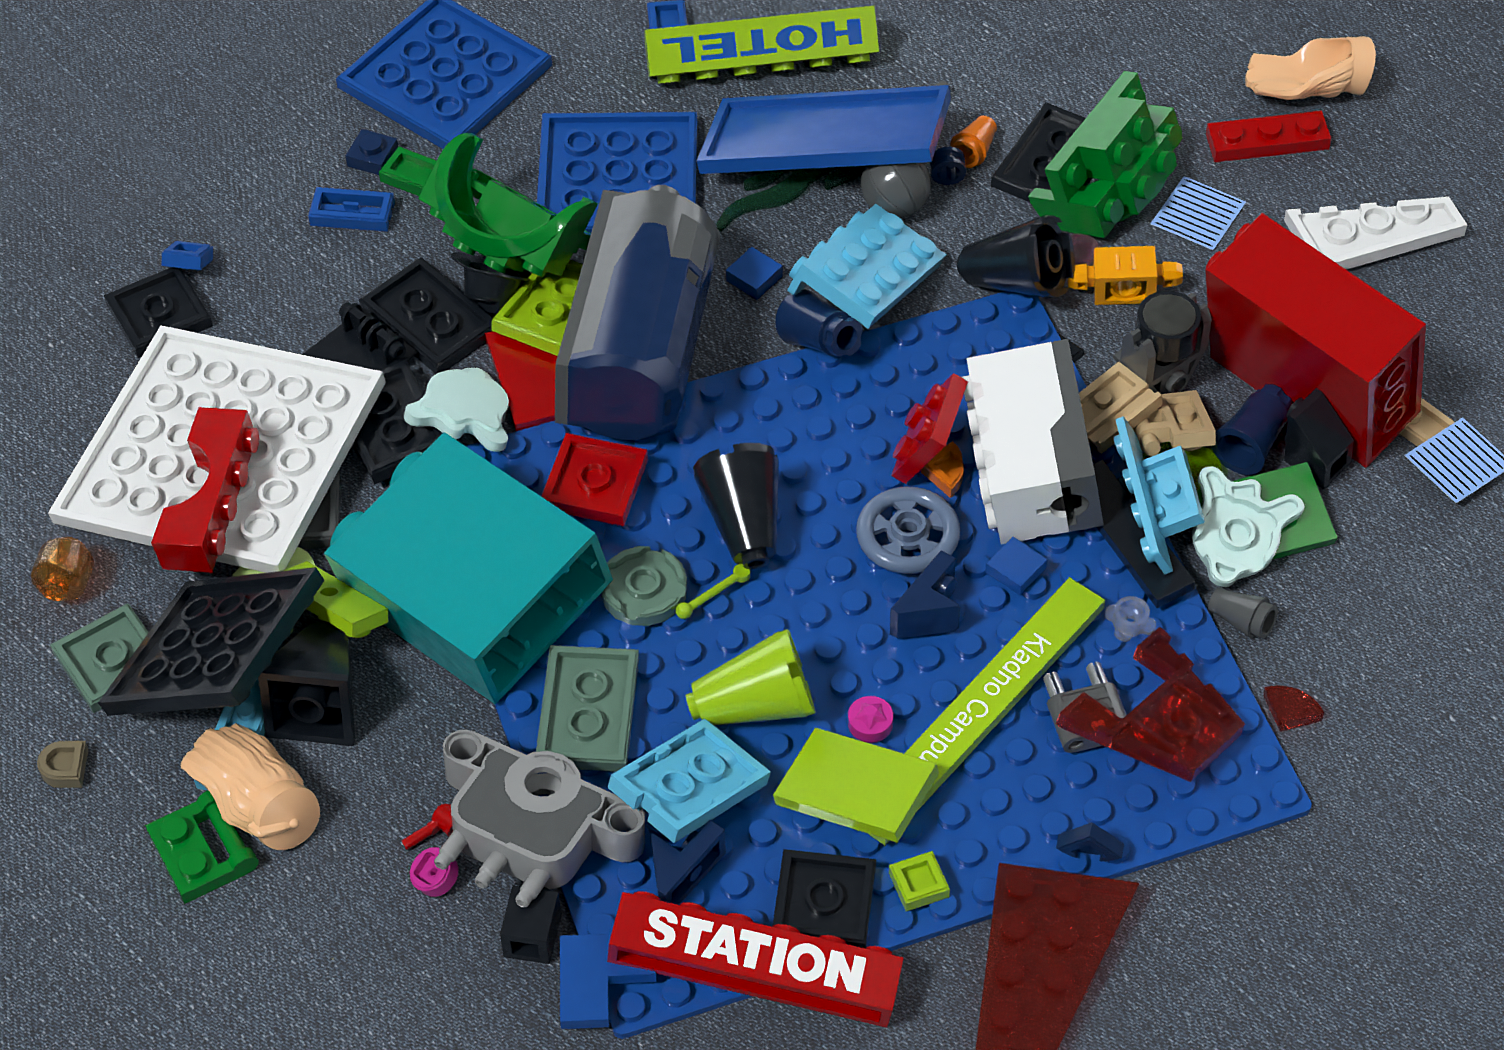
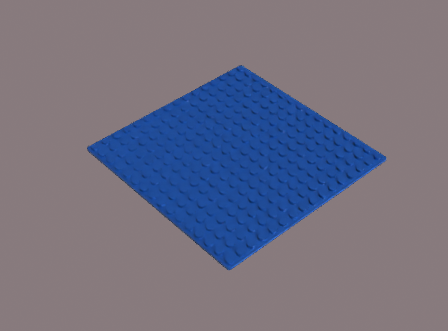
M1004 291L864 331L861 335L862 344L852 356H830L812 348H805L687 382L677 427L662 435L642 440H617L597 434L585 427L555 423L554 420L507 434L508 442L506 448L500 452L489 451L480 442L466 446L540 496H542L566 433L647 449L648 462L624 526L570 516L596 533L607 563L621 551L637 546H649L652 551L661 552L662 549L670 552L682 563L686 573L687 593L685 602L687 603L732 575L734 567L738 565L733 561L694 479L693 466L699 458L716 449H719L720 456L733 453V445L740 443L769 445L774 449L775 455L777 454L779 460L776 554L769 559V563L766 566L750 569V579L747 582H735L694 609L690 618L681 619L677 614H674L666 621L650 626L630 625L616 619L605 608L601 595H599L552 644L556 646L639 650V665L628 764L702 720L701 718L693 720L685 695L692 693V682L778 631L788 629L791 633L802 664L801 668L805 681L808 682L815 714L802 718L714 725L771 771L766 786L711 820L725 829L726 854L681 903H696L706 908L707 912L724 916L729 913L743 914L750 917L754 923L772 927L783 849L876 859L866 947L879 946L894 951L1309 814L1312 805L1311 800L1196 588L1156 608L1096 527L1055 535H1043L1021 541L1048 559L1047 568L1021 595L985 573L986 563L1005 544L1001 545L998 529H989L979 485V470L977 469L974 455V441L968 420V406L965 395H963L946 443L948 445L953 441L962 453L964 464L963 481L955 495L951 498L948 497L925 477L921 470L906 484L891 476L897 459L893 458V452L900 439L907 434L909 428L904 425L909 411L916 403L920 405L924 403L929 391L936 383L942 385L953 373L960 377L968 376L967 358L1061 340L1038 296ZM1073 362L1078 391L1080 393L1087 386ZM1089 442L1093 464L1103 459L1117 479L1122 477V470L1128 467L1126 460L1121 459L1115 444L1101 454L1097 451V447ZM897 487L923 488L944 498L955 510L960 523V539L951 556L956 558L955 578L957 579V585L949 599L960 606L959 628L956 631L896 638L890 635L891 608L921 573L903 574L886 570L871 561L861 549L856 534L857 520L863 507L879 493ZM917 505L914 508L920 511L925 518H928L932 513L931 510L921 505ZM892 506L884 510L880 515L889 521L897 510ZM930 529L928 541L939 543L942 539L943 531ZM886 532L874 535L881 546L891 543ZM1166 537V544L1169 546V548L1181 562L1172 543L1170 542L1169 538ZM919 548L914 550L901 549L902 556L912 557L921 555ZM1069 577L1105 599L1104 609L915 813L898 843L889 841L884 846L865 832L775 804L774 792L815 728L858 740L851 734L848 728V711L852 703L857 699L865 696H876L889 703L893 710L892 731L885 739L869 744L904 754ZM550 647L496 705L494 704L509 747L526 755L536 752ZM1095 662H1099L1102 665L1107 681L1116 686L1133 732L1127 739L1120 742L1073 753L1065 752L1047 707V701L1050 699L1043 677L1047 673H1050V675H1052V672L1058 673L1065 692L1092 686L1086 667L1090 663L1095 665ZM579 770L582 780L613 793L608 789L611 774L616 771ZM544 794V795H538V796L542 797V796H549V795H548V794ZM642 809L645 816V849L638 859L631 862H619L591 851L574 877L567 884L560 887L577 935L612 934L622 892L633 894L637 891H644L658 896L652 854V833L678 851H680L687 836L673 843L647 821L649 813ZM1092 822L1124 843L1122 858L1104 862L1099 861L1100 855L1078 852L1077 858L1071 857L1056 848L1058 834ZM706 824L702 825L695 831L699 832ZM933 851L950 888L949 898L906 912L890 878L889 865ZM656 974V982L609 984V1023L613 1034L617 1038L625 1039L753 996Z

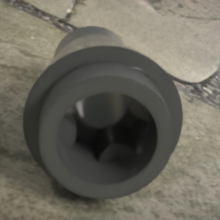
M1220 587L1213 592L1208 604L1210 612L1220 616L1250 639L1256 636L1262 639L1266 638L1273 629L1278 614L1277 606L1270 604L1269 598L1228 591Z

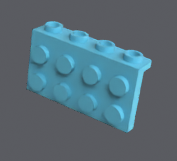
M875 204L864 214L858 211L851 218L846 228L839 226L827 243L824 241L819 242L808 259L802 256L789 273L793 280L787 291L795 296L809 285L869 329L940 267L947 254L938 249L930 239L920 236L905 225L897 215L889 213Z

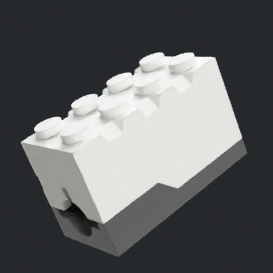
M1068 339L967 358L969 375L962 378L968 381L964 395L968 406L967 414L971 435H973L974 455L977 469L979 470V485L989 529H998L1001 545L1006 544L1012 537L1023 541L1043 535H1055L1104 526L1095 471Z

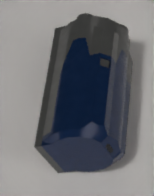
M655 185L649 190H640L632 193L603 190L556 361L555 423L585 427L597 434L617 440H642L668 433L677 427L721 236L715 223L703 208L688 198L681 196L677 190L670 186Z

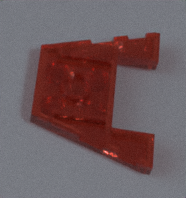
M1159 627L1137 646L1133 658L1165 680L1162 685L1124 718L1118 717L1083 692L1060 712L1056 725L1191 782L1240 737L1245 723L1212 684L1204 685L1192 671L1193 662L1185 653L1180 655L1176 653L1169 644L1171 637L1164 629Z

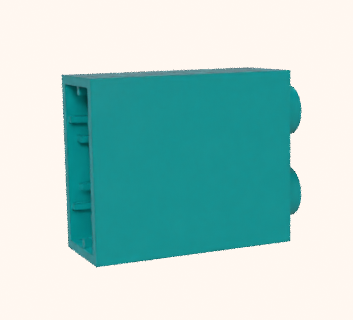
M445 432L423 453L414 452L406 456L394 470L390 480V487L365 512L357 511L346 516L336 527L331 537L330 547L324 552L337 579L388 608V622L384 624L387 628L495 705L548 650L550 645L565 632L613 581L594 531Z

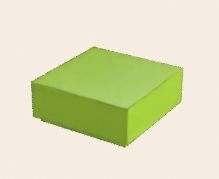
M933 851L889 865L890 878L906 912L949 898L950 888Z

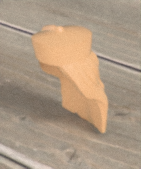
M1365 36L1317 38L1311 40L1290 56L1253 53L1248 64L1249 70L1246 72L1245 85L1251 88L1256 95L1284 100L1305 99L1310 96L1331 98L1338 96L1342 92L1363 95L1374 71L1375 46L1372 39Z
M237 723L230 727L219 728V730L210 728L205 730L194 743V748L183 757L181 769L186 771L189 776L201 783L211 793L222 819L229 825L236 826L258 837L264 845L275 850L291 849L306 841L316 829L320 818V806L316 796L304 786L303 779L299 773L279 755L266 737Z

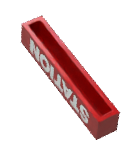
M637 891L633 894L622 892L609 941L607 962L655 971L656 974L887 1028L894 1007L903 957L895 956L890 950L879 946H869L866 949L848 945L845 940L836 936L822 935L818 938L801 934L798 929L790 925L776 924L771 927L754 923L750 917L743 914L729 913L724 916L707 912L706 908L696 903L683 902L677 905L661 901L658 896L652 893Z

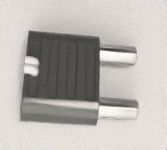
M1095 662V665L1090 663L1086 667L1092 686L1065 692L1058 673L1052 672V675L1047 673L1043 677L1050 699L1047 701V707L1065 752L1073 753L1120 742L1127 739L1133 732L1116 686L1107 681L1102 665L1099 662Z

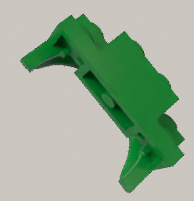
M1124 71L1044 169L1051 190L1035 188L1028 196L1037 214L1040 217L1046 215L1059 217L1062 222L1057 224L1061 231L1106 238L1117 223L1125 221L1134 215H1139L1143 208L1158 195L1168 176L1177 166L1176 155L1173 151L1178 147L1183 138L1174 108L1147 104L1138 73ZM1087 178L1100 179L1082 186Z
M463 133L453 138L439 155L418 198L431 206L429 214L445 222L442 232L455 239L452 245L474 256L476 251L486 256L483 262L485 265L503 274L509 268L522 273L526 269L540 277H544L546 272L562 276L572 254H577L579 248L587 251L591 233L585 229L598 203L583 197L581 201L569 205L557 214L473 167L475 157L484 139L473 133ZM473 197L479 199L477 205H475Z

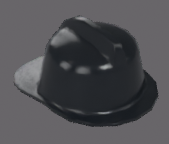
M461 252L451 254V258L464 267L465 296L474 300L486 312L497 314L522 286L523 281H530L529 278L521 277L509 268L505 274L490 268L483 263L484 257L472 256Z

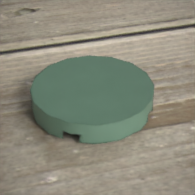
M637 546L621 551L607 563L613 581L600 595L605 608L620 621L640 626L661 623L676 614L677 605L686 600L687 576L682 563L670 552L662 549L661 552L652 551L649 546Z

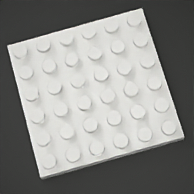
M161 325L48 514L54 524L152 546L151 542L163 508L182 503L191 498L202 488L209 475L207 471L197 467L187 442L198 407L247 410L253 427L258 429L259 446L257 452L251 454L248 463V480L244 487H240L237 497V513L235 519L229 521L225 533V550L221 556L217 557L216 561L265 573L284 571L386 383L383 371Z

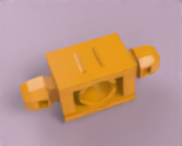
M1155 246L1096 247L1093 251V266H1087V263L1076 264L1073 278H1067L1068 287L1072 289L1087 290V287H1094L1095 305L1140 304L1148 295L1157 292V285L1172 287L1182 284L1183 268L1182 264L1172 261H1162V264H1156Z

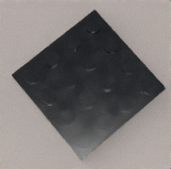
M313 567L185 582L98 704L107 716L240 705L249 697L250 690L261 673L270 666L272 657L280 645L291 635L293 626L304 610L314 601L315 594L325 581L317 568Z

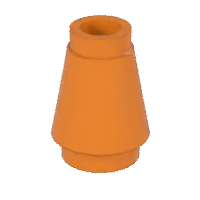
M979 116L951 139L950 147L963 151L966 168H972L984 162L997 131L995 121L988 116Z

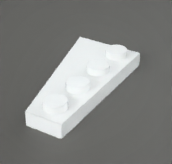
M1450 197L1401 200L1397 202V206L1382 207L1376 203L1360 204L1359 209L1338 211L1337 206L1320 207L1318 213L1301 214L1300 209L1286 210L1284 217L1286 225L1293 234L1345 269L1465 236L1467 223Z

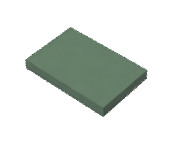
M550 645L536 752L550 751L562 754L573 761L578 770L618 771L628 764L639 650Z

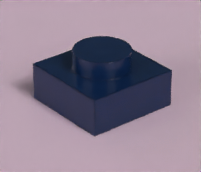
M361 129L345 155L347 167L379 175V171L398 148L397 138Z

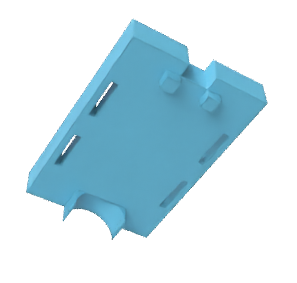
M703 719L611 774L608 789L633 810L637 809L640 811L645 809L649 813L647 821L670 841L676 843L706 824L709 820L714 819L766 786L771 771L709 721Z

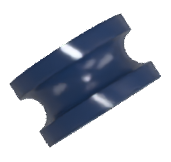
M942 147L935 151L932 162H930L933 180L942 185H953L963 180L966 176L965 155L963 151L955 147Z

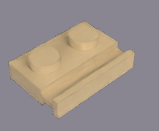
M1117 362L1079 393L1088 441L1093 443L1101 454L1115 444L1114 436L1119 435L1115 419L1124 416L1133 429L1162 406V394L1158 391L1154 393L1150 390L1149 384L1120 362Z

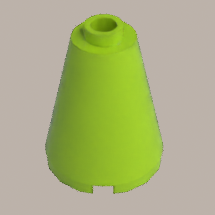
M786 629L774 633L692 682V693L685 696L693 720L701 718L702 720L706 719L712 725L802 718L815 714L808 682L805 681L801 668L802 664L790 631Z

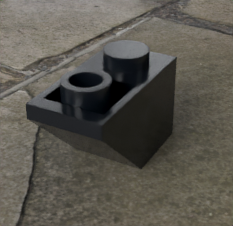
M1315 388L1305 399L1302 397L1298 398L1286 414L1288 422L1287 433L1284 438L1286 442L1284 461L1290 466L1308 462L1316 485L1324 490L1351 464L1354 439L1324 393Z

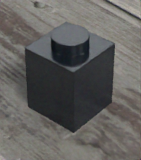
M512 885L500 931L503 956L550 964L562 916L559 892L543 887L536 899L532 900L527 907H521L515 900L521 886Z

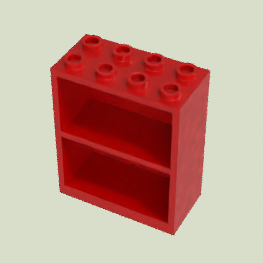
M1261 213L1251 224H1244L1235 235L1234 241L1223 252L1218 251L1210 258L1205 268L1207 304L1212 318L1209 335L1210 357L1255 390L1262 389L1265 384L1281 387L1284 393L1291 397L1293 403L1298 398L1302 397L1305 399L1315 388H1318L1324 393L1354 439L1352 459L1367 468L1400 434L1406 425L1421 412L1426 324L1264 213Z

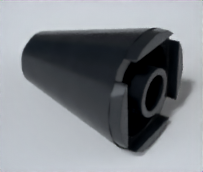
M1052 215L1041 216L964 246L957 259V270L959 275L969 285L1046 298H1057L1068 291L1069 288H1063L1066 278H1073L1075 253L1069 231L1062 232L1057 223L1062 222L1059 217Z
M761 443L734 444L733 453L720 456L719 449H716L699 458L693 466L694 479L733 561L736 564H743L745 569H758L766 566L769 563V559L776 554L779 460L777 454L775 455L774 449L769 445Z

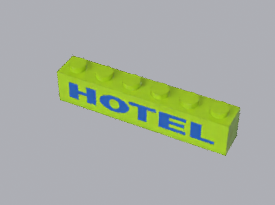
M875 5L647 29L643 31L648 77H657L658 84L680 82V74L695 73L696 80L719 77L718 70L732 68L734 76L757 73L756 66L771 64L772 72L795 69L794 62L809 60L810 68L832 65V58L847 56V63L870 61V54L879 52Z

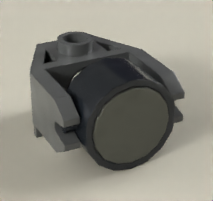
M1158 291L1148 295L1140 303L1135 330L1123 336L1122 349L1113 354V359L1116 362L1122 363L1149 384V389L1154 393L1158 391L1160 394L1182 391L1208 347L1212 322L1208 305L1204 303L1198 306L1194 293L1187 296L1175 291Z

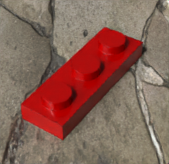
M1322 110L1207 123L1206 137L1214 162L1329 150L1331 136Z

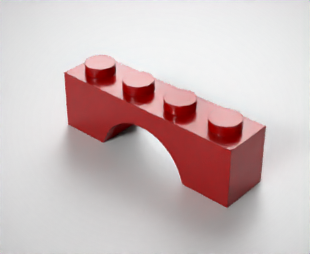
M198 407L187 442L197 467L207 471L209 475L202 488L191 498L182 503L163 508L151 542L162 569L212 573L217 557L223 554L226 544L225 533L229 521H233L237 513L240 487H244L247 483L248 463L251 454L256 453L259 446V432L257 428L253 427L247 410Z

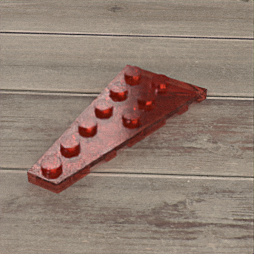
M999 863L975 1050H1059L1100 968L1109 945L1114 939L1121 921L1137 893L1139 883Z

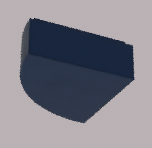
M1091 822L1058 834L1056 848L1075 858L1078 857V852L1100 855L1099 861L1106 862L1122 858L1124 843Z

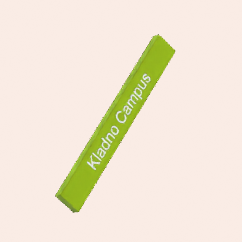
M1069 577L904 753L937 763L939 774L918 810L1104 609L1105 599ZM869 834L871 837L879 841L884 846H886L887 843L890 841Z

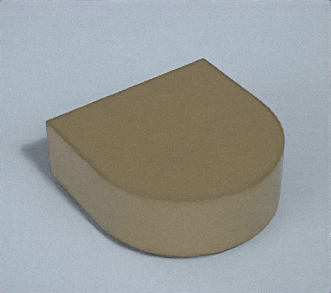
M57 741L46 746L39 754L37 766L44 782L57 788H82L89 750L86 741Z

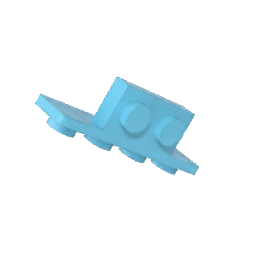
M1122 416L1115 419L1119 435L1114 436V443L1121 459L1126 460L1128 468L1122 470L1123 478L1131 494H1135L1137 501L1131 504L1132 513L1138 526L1144 528L1146 537L1140 539V544L1149 563L1156 562L1162 572L1168 574L1173 572L1165 538L1205 522L1187 454L1180 445L1144 460L1139 439L1128 421Z

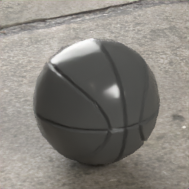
M925 163L866 165L861 175V189L863 197L870 207L877 204L887 212L895 214L899 218H904L920 210L926 203L931 191V178Z

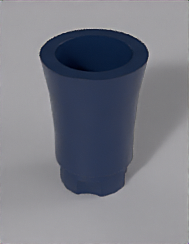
M803 289L795 296L790 293L781 302L777 310L776 330L779 337L787 344L805 346L837 357L842 355L852 356L862 344L861 335L863 328L861 324L846 312L826 303L810 290Z
M1265 384L1262 389H1258L1255 393L1251 394L1230 420L1216 431V445L1211 446L1216 459L1224 467L1238 474L1253 475L1258 473L1263 468L1276 438L1288 422L1286 414L1293 404L1291 397L1286 395L1281 387L1273 384Z

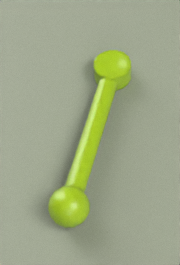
M743 564L736 565L732 575L689 603H679L675 610L677 616L681 619H688L694 609L735 582H747L750 579V569H745Z

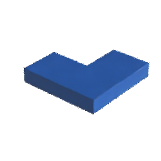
M611 934L560 936L561 1029L609 1027V984L656 982V972L607 962Z

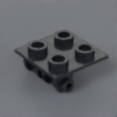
M346 302L339 310L342 324L302 355L380 371L404 360L408 362L417 354V351L358 303L351 304Z

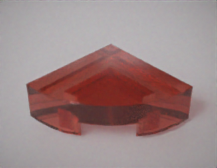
M1275 685L1265 687L1263 696L1280 732L1322 721L1323 709L1307 693L1289 686Z

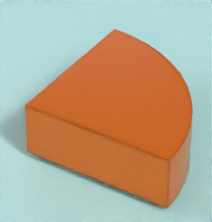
M953 441L946 445L921 469V473L950 498L959 490L964 476L962 453Z

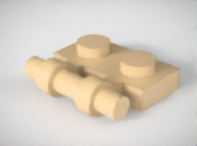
M1197 390L1162 394V406L1133 428L1139 439L1141 450L1148 456L1157 455L1161 449L1160 443L1170 442L1172 448L1181 445L1185 451H1195L1203 446L1216 445V430Z

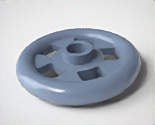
M897 487L879 493L863 507L857 520L856 534L861 549L875 564L892 572L915 574L923 572L941 550L949 555L953 554L960 539V523L952 506L938 494L918 487ZM917 505H921L931 510L932 513L928 518H925L920 511L914 508ZM893 506L897 512L888 521L880 514ZM930 529L943 531L942 539L939 543L928 541ZM886 532L891 543L881 546L874 535ZM919 548L921 554L919 556L906 557L901 555V549L914 550Z

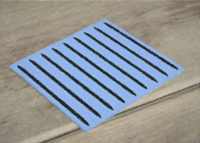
M1183 176L1151 222V225L1214 250L1246 201Z
M1464 418L1459 419L1404 455L1455 503H1458L1504 472V455Z

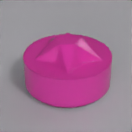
M865 696L857 699L852 703L848 711L849 731L855 738L863 742L874 743L885 739L893 728V710L884 699L876 696Z
M437 847L422 851L414 859L410 869V879L413 886L431 897L441 896L448 892L455 884L459 871L456 860L451 862L447 869L441 870L436 867L434 860L440 850Z

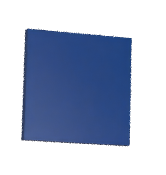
M426 0L336 78L337 88L444 149L453 138L460 134H477L552 66V57L452 0Z
M697 112L542 113L537 203L558 214L569 205L581 201L583 197L593 200L598 205L585 229L591 233L603 190L632 193L640 190H649L655 185H667L677 190L681 196L688 198L696 204Z

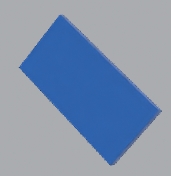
M949 85L722 98L697 158L699 173L711 174L932 162L951 101Z

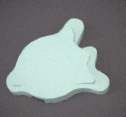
M480 368L446 370L437 373L430 379L425 395L419 401L406 406L404 419L412 426L435 427L454 439H459L464 433L472 434L487 450L500 452L506 448L508 436L502 427V422L505 419L509 399L505 390L487 372Z
M1214 466L1203 468L1198 476V484L1203 497L1201 509L1205 522L1193 527L1192 540L1196 553L1207 567L1209 579L1217 586L1229 587L1238 579L1254 575L1265 569L1272 561L1278 549L1283 528L1302 515L1305 506L1301 498L1294 494H1289L1266 502L1260 497L1261 485L1258 481L1249 479L1231 482L1220 469Z

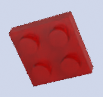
M953 373L942 385L936 383L931 388L922 405L916 403L911 408L904 425L909 427L907 434L900 439L893 452V458L897 459L891 475L892 477L906 484L946 446L968 383L967 380Z
M566 433L541 497L568 515L624 526L648 462V451L638 447Z

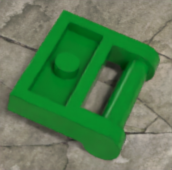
M209 791L202 793L196 802L145 825L147 833L184 904L249 874L259 864L253 849L245 846L236 827L229 825L222 819L215 799ZM208 819L211 820L230 856L228 860L220 864L215 859L197 825Z

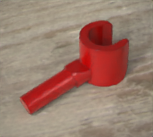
M441 804L432 815V821L401 840L406 850L429 836L435 835L440 830L448 836L451 835L453 832L451 804Z

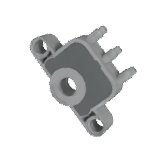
M458 730L445 738L443 743L445 777L448 783L458 789L459 792L451 804L453 832L440 848L439 854L434 860L437 868L441 870L447 869L450 863L454 862L459 854L463 852L467 856L483 862L475 878V884L480 888H487L501 871L524 881L515 900L519 906L527 907L532 900L536 899L543 887L555 889L567 884L577 873L591 851L619 862H631L643 854L645 849V816L643 810H633L617 795L582 780L574 762L564 755L550 751L532 752L526 755L470 730ZM544 794H548V795H549V796H542V797L538 796V795H544Z

